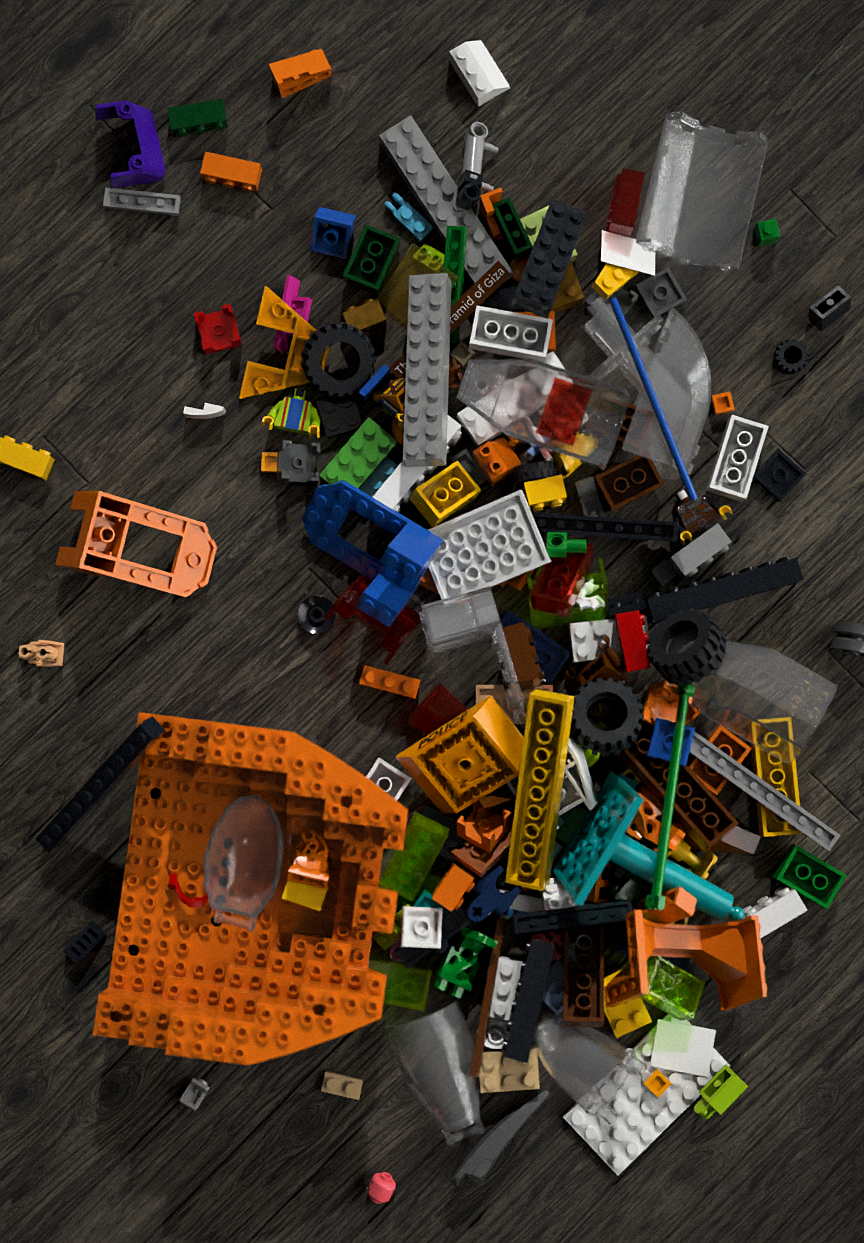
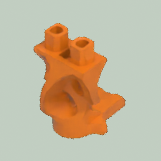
M638 793L644 801L630 825L634 823L637 828L634 831L629 825L625 833L637 840H640L642 837L647 839L654 846L653 851L657 853L661 822L655 818L661 815L662 812L647 798ZM644 808H649L652 814H645ZM678 823L671 824L668 851L670 852L676 850L677 844L685 836V833L680 830L682 826ZM646 824H650V825H651V827H652V832H651V833H648V832H647V826H646Z

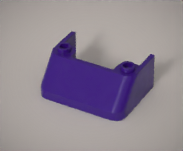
M129 101L95 105L96 121L112 118L134 120L141 154L134 155L129 159V171L111 173V188L161 181L165 176V166L151 110Z

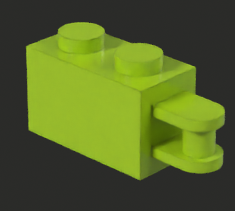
M725 1064L699 1091L703 1098L695 1105L694 1111L705 1120L715 1111L721 1115L748 1086Z

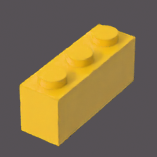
M6 435L4 438L0 437V463L47 480L55 459L50 456V452L42 449L39 452L32 449V445L24 442L21 445L17 444L14 438Z

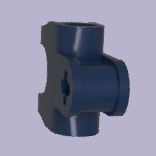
M500 865L484 875L472 887L471 890L477 897L467 907V915L471 920L476 922L482 921L491 911L499 918L513 904L515 898L523 889L517 885L506 893L497 890L495 885L496 879L504 870ZM481 907L482 909L480 910V912L482 914L480 916H478L477 914L473 916L472 914L474 911L472 910V908Z

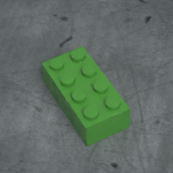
M368 417L319 476L326 484H333L344 480L360 490L384 460L398 447V441Z

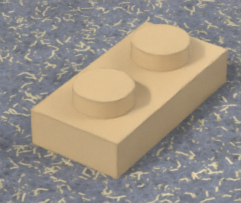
M325 1071L321 1091L359 1100L364 1079Z

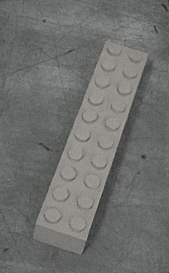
M412 116L407 117L379 135L380 144L444 243L446 244L447 226L467 227L464 274L473 286L497 261L511 274L504 282L511 279L512 270L472 208L466 210L457 204L456 197L460 192L457 191V185Z
M447 273L409 275L403 461L408 467L446 466L452 284Z

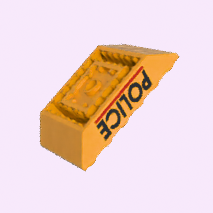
M490 695L396 755V758L441 813L457 814L478 801L479 798H483L519 775L524 736ZM467 760L471 765L463 767L460 762Z

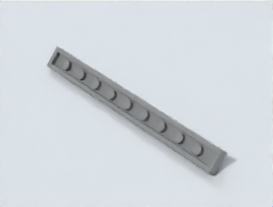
M694 731L689 753L825 850H831L840 837L837 832Z

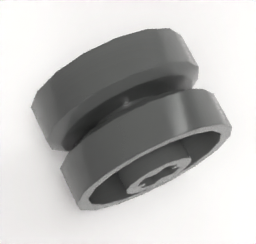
M843 621L835 622L834 632L842 637L833 638L830 649L847 655L864 657V625Z

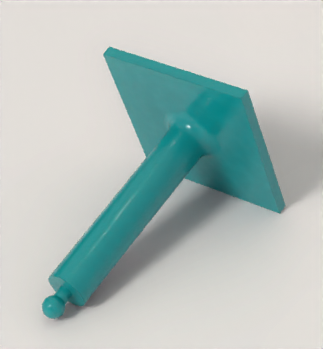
M610 771L596 795L598 803L593 809L587 810L570 842L553 868V872L574 903L582 906L608 860L653 884L657 853L624 835L644 799L613 771ZM666 859L662 890L667 891L677 887L683 888L697 899L696 909L718 921L723 920L727 915L734 922L744 918L743 909L738 906H732V894L673 861Z

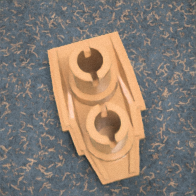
M38 640V642L22 645L18 649L19 658L27 660L28 663L36 664L39 667L63 666L64 643Z

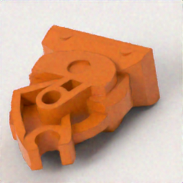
M312 829L309 831L311 839H307L304 833L301 834V843L296 847L287 880L327 889L329 874L326 871L329 851L325 841Z

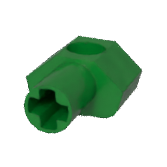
M547 532L546 552L549 557H566L567 553H586V539H567V532Z

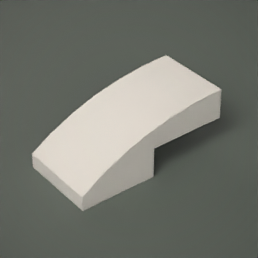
M205 403L203 410L185 406L183 414L188 418L208 419L222 416L226 410L222 406Z

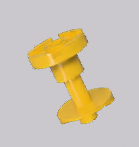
M681 827L680 830L683 833H686V831ZM682 838L674 852H667V857L671 855L677 861L683 860L692 867V873L706 879L709 875L707 871L717 862L718 857L713 852H707L698 858L690 851L691 847Z

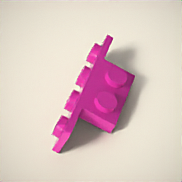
M287 275L282 300L308 322L312 299L309 297H297L300 281L291 275ZM276 329L273 348L281 353H286L289 337L293 336V333Z

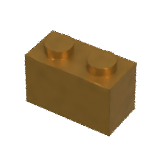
M368 299L363 302V305L358 307L351 306L343 313L346 324L355 326L363 333L387 324L378 299Z

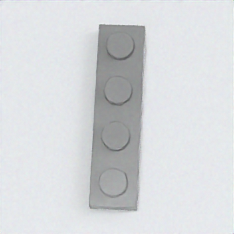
M105 187L103 207L179 216L181 197L180 195Z

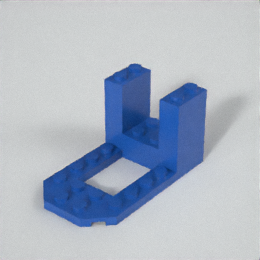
M344 480L333 484L319 485L302 517L311 544L373 580L363 592L356 608L388 627L392 625L412 598L443 542V539ZM350 509L396 535L380 561L337 535Z

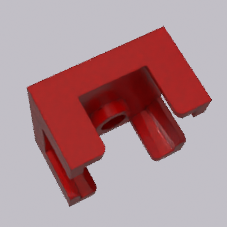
M231 304L221 306V311L204 315L203 311L193 313L199 328L202 348L206 355L242 345Z

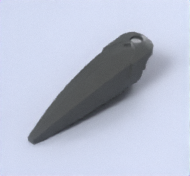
M547 1090L542 1091L497 1123L471 1150L449 1181L458 1186L466 1175L481 1186L501 1152L529 1117L545 1101L550 1092Z

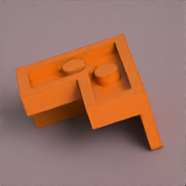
M502 188L480 195L479 209L493 242L503 238L495 221L494 208L492 204L502 200Z

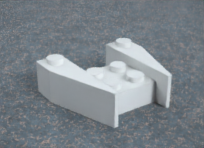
M573 736L569 738L557 830L564 823L560 817L563 813L583 801L589 810L593 809L598 803L584 752L579 744L575 742ZM519 775L507 782L515 796L517 795Z

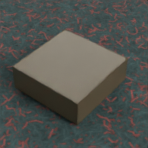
M461 341L449 356L452 359L455 358L456 362L464 368L476 353Z

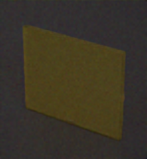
M412 243L377 299L382 306L408 324L409 275L447 273L451 280V288L457 281L458 276L438 262L436 258L434 259Z

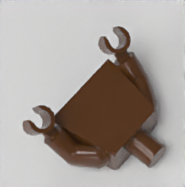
M606 635L603 638L606 644L601 643L598 639V648L605 650L606 653H600L579 673V667L575 663H571L570 668L566 670V676L569 678L575 677L576 682L583 687L590 680L594 683L596 678H602L603 681H607V678H613V682L623 681L624 686L627 682L624 674V664L615 649L610 648V638Z

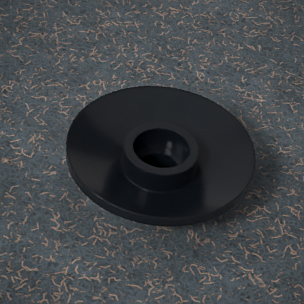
M323 596L308 597L301 603L298 609L300 625L306 631L313 634H321L328 631L336 619L334 605ZM315 612L321 613L319 619L314 618Z

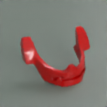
M216 865L210 867V876L207 877L208 890L203 897L188 898L181 890L177 873H170L169 875L170 889H175L179 900L188 907H202L211 896L213 883L219 880Z

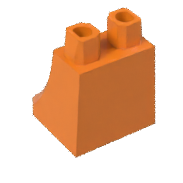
M498 438L491 442L488 441L472 453V457L486 475L491 487L514 474V467L521 465V461L505 438Z

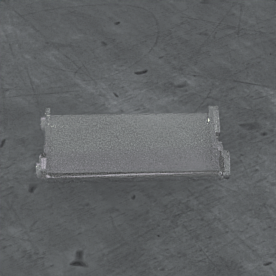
M682 111L666 113L635 243L642 246V249L677 260L682 265L693 264L720 268V270L730 272L731 269H739L769 139L761 132L737 131L736 135L725 133V129L710 125L708 128L699 125V121Z

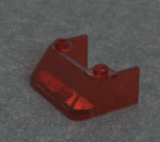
M360 575L337 598L325 619L328 621L336 612L343 618H352L354 615H357L385 636L382 644L390 654L384 663L388 664L416 629L421 618L417 612L406 605L392 625L388 627L356 608L363 592L373 581L365 575Z

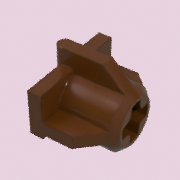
M455 358L451 359L452 364H449L448 388L456 390L461 387L464 388L465 383L462 377L461 366L457 365Z

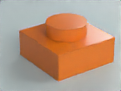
M731 392L711 396L715 415L735 410Z

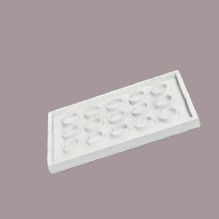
M522 490L428 530L443 539L429 565V570L444 606H448L551 562Z

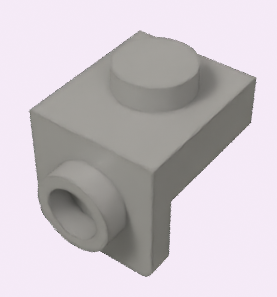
M192 1078L179 1103L196 1112L209 1090L207 1083L200 1078Z

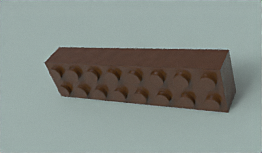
M623 715L616 718L603 731H612L621 727L624 721ZM643 721L635 743L631 744L630 748L626 751L622 749L618 756L664 806L670 762L647 756L654 728ZM680 765L672 817L706 853L732 832L738 825V822L687 765Z

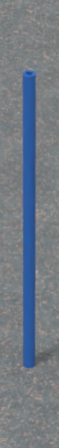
M617 298L609 300L688 497L690 501L696 500L698 497Z

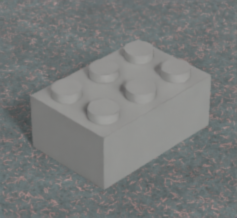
M717 523L669 558L667 562L678 574L676 576L679 580L683 577L687 580L698 572L696 567L700 566L702 569L714 560L712 558L714 554L718 557L728 550L729 547L727 545L732 541Z

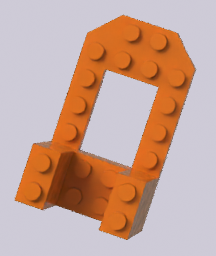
M101 491L74 492L70 510L85 514L76 548L60 547L55 565L89 575L117 578L181 597H187L193 591L208 584L217 545L209 535L205 523ZM130 522L180 536L171 573L121 559Z

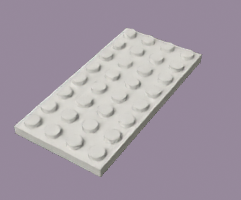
M675 1007L662 1019L691 1025ZM656 1025L563 1115V1118L604 1162L619 1175L700 1096L699 1091L725 1064L728 1067L730 1066L714 1048L712 1050L708 1077L652 1067L650 1062ZM656 1068L672 1083L659 1097L643 1083Z

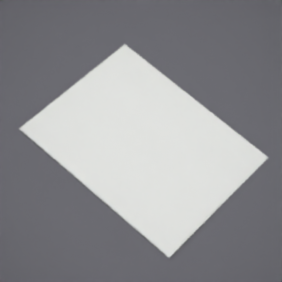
M602 230L601 261L655 275V244Z
M658 1019L650 1066L708 1077L716 1030Z

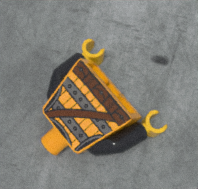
M406 378L391 380L373 394V399L375 402H378L381 410L385 411L393 419H398L397 425L401 429H404V413L399 414V412L405 410Z

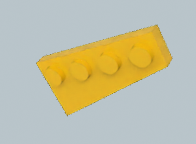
M606 263L592 288L606 300L640 271Z

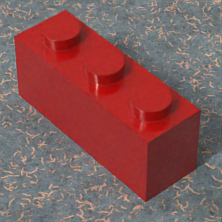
M639 610L614 615L625 673L650 668L652 663L649 661L646 647L648 645V635L643 632L642 627L645 625L644 615L640 614Z

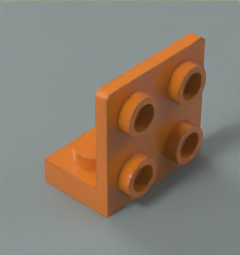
M666 680L649 685L642 713L645 722L653 727L656 718L675 722L679 701L677 687ZM689 697L688 705L692 704V697Z

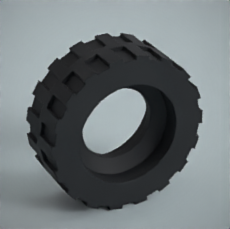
M545 461L514 467L515 482L517 484H524V482L557 476L556 462Z

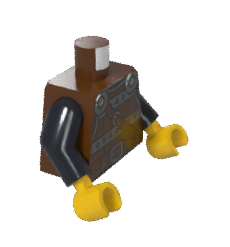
M685 489L675 495L681 505L674 510L673 522H678L677 535L682 545H685V539H689L692 542V535L716 520L719 514L723 520H727L725 513L729 512L732 515L729 506H723L708 496L697 494L698 499L690 501Z

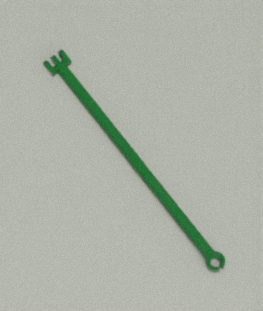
M683 683V685H678L677 687L679 701L652 893L646 896L645 907L647 909L663 910L666 897L661 895L689 697H692L695 693V688L692 684L684 685Z

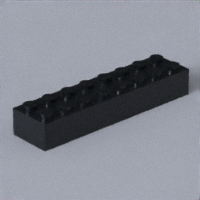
M787 556L775 561V564L769 561L757 566V569H754L753 566L738 571L739 574L736 575L735 571L723 574V576H720L721 579L718 580L716 577H711L702 581L700 585H698V582L687 584L682 590L676 587L669 589L664 595H661L660 592L651 594L647 597L648 609L645 610L649 625L664 621L668 615H674L679 610H703L796 584L804 580L798 559H791V556Z

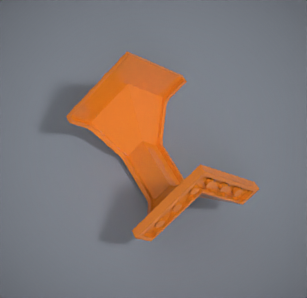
M633 910L626 914L629 963L604 987L606 1007H616L649 993L646 963L649 957L692 959L716 982L720 1010L727 1011L767 997V985L764 976L765 965L762 957L763 945L760 939L761 926L758 916L751 915L739 921L718 924L681 925L651 922L643 918L642 910Z

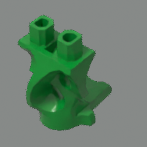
M467 927L460 930L461 935L446 950L443 960L433 971V974L437 976L434 987L445 991L450 982L453 985L449 994L459 999L465 990L470 992L472 990L473 978L480 966V963L477 961L479 952L485 947L495 948L498 944V941ZM469 949L470 955L466 958L462 957L463 951ZM470 967L468 973H465V969Z

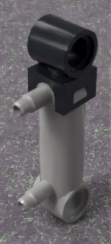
M474 122L464 135L465 151L462 175L458 179L457 191L460 192L456 197V202L461 208L466 210L471 209L480 198V190L491 192L494 189L493 186L482 182L481 167L483 150L497 153L498 147L485 142L488 129L481 122Z

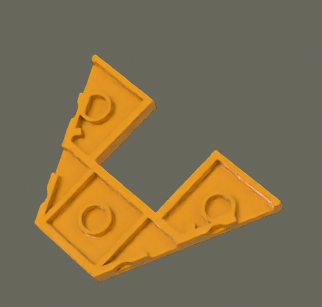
M265 286L256 324L293 333L285 370L247 361L239 399L309 383L301 365V351L304 349L303 344L305 340H308L310 337L309 334L312 331L315 332L316 329ZM328 345L321 354L320 361L323 370L325 368L330 345Z

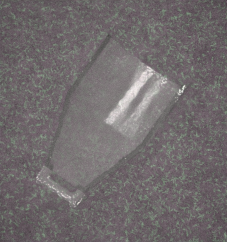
M454 999L445 1008L420 1019L397 1026L384 1025L405 1084L442 1129L448 1146L454 1145V1142L474 1134L485 1133L480 1118L479 1077L470 1076L475 1045L458 999ZM476 1123V1125L473 1126V1127H470V1128H468V1129L462 1130V1131H460V1132H457V1133H454V1134L451 1135V1132L461 1130V1129H463V1128H466V1127H468V1126H470V1125Z

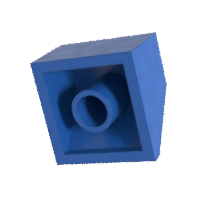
M319 207L314 217L310 251L347 259L356 215Z

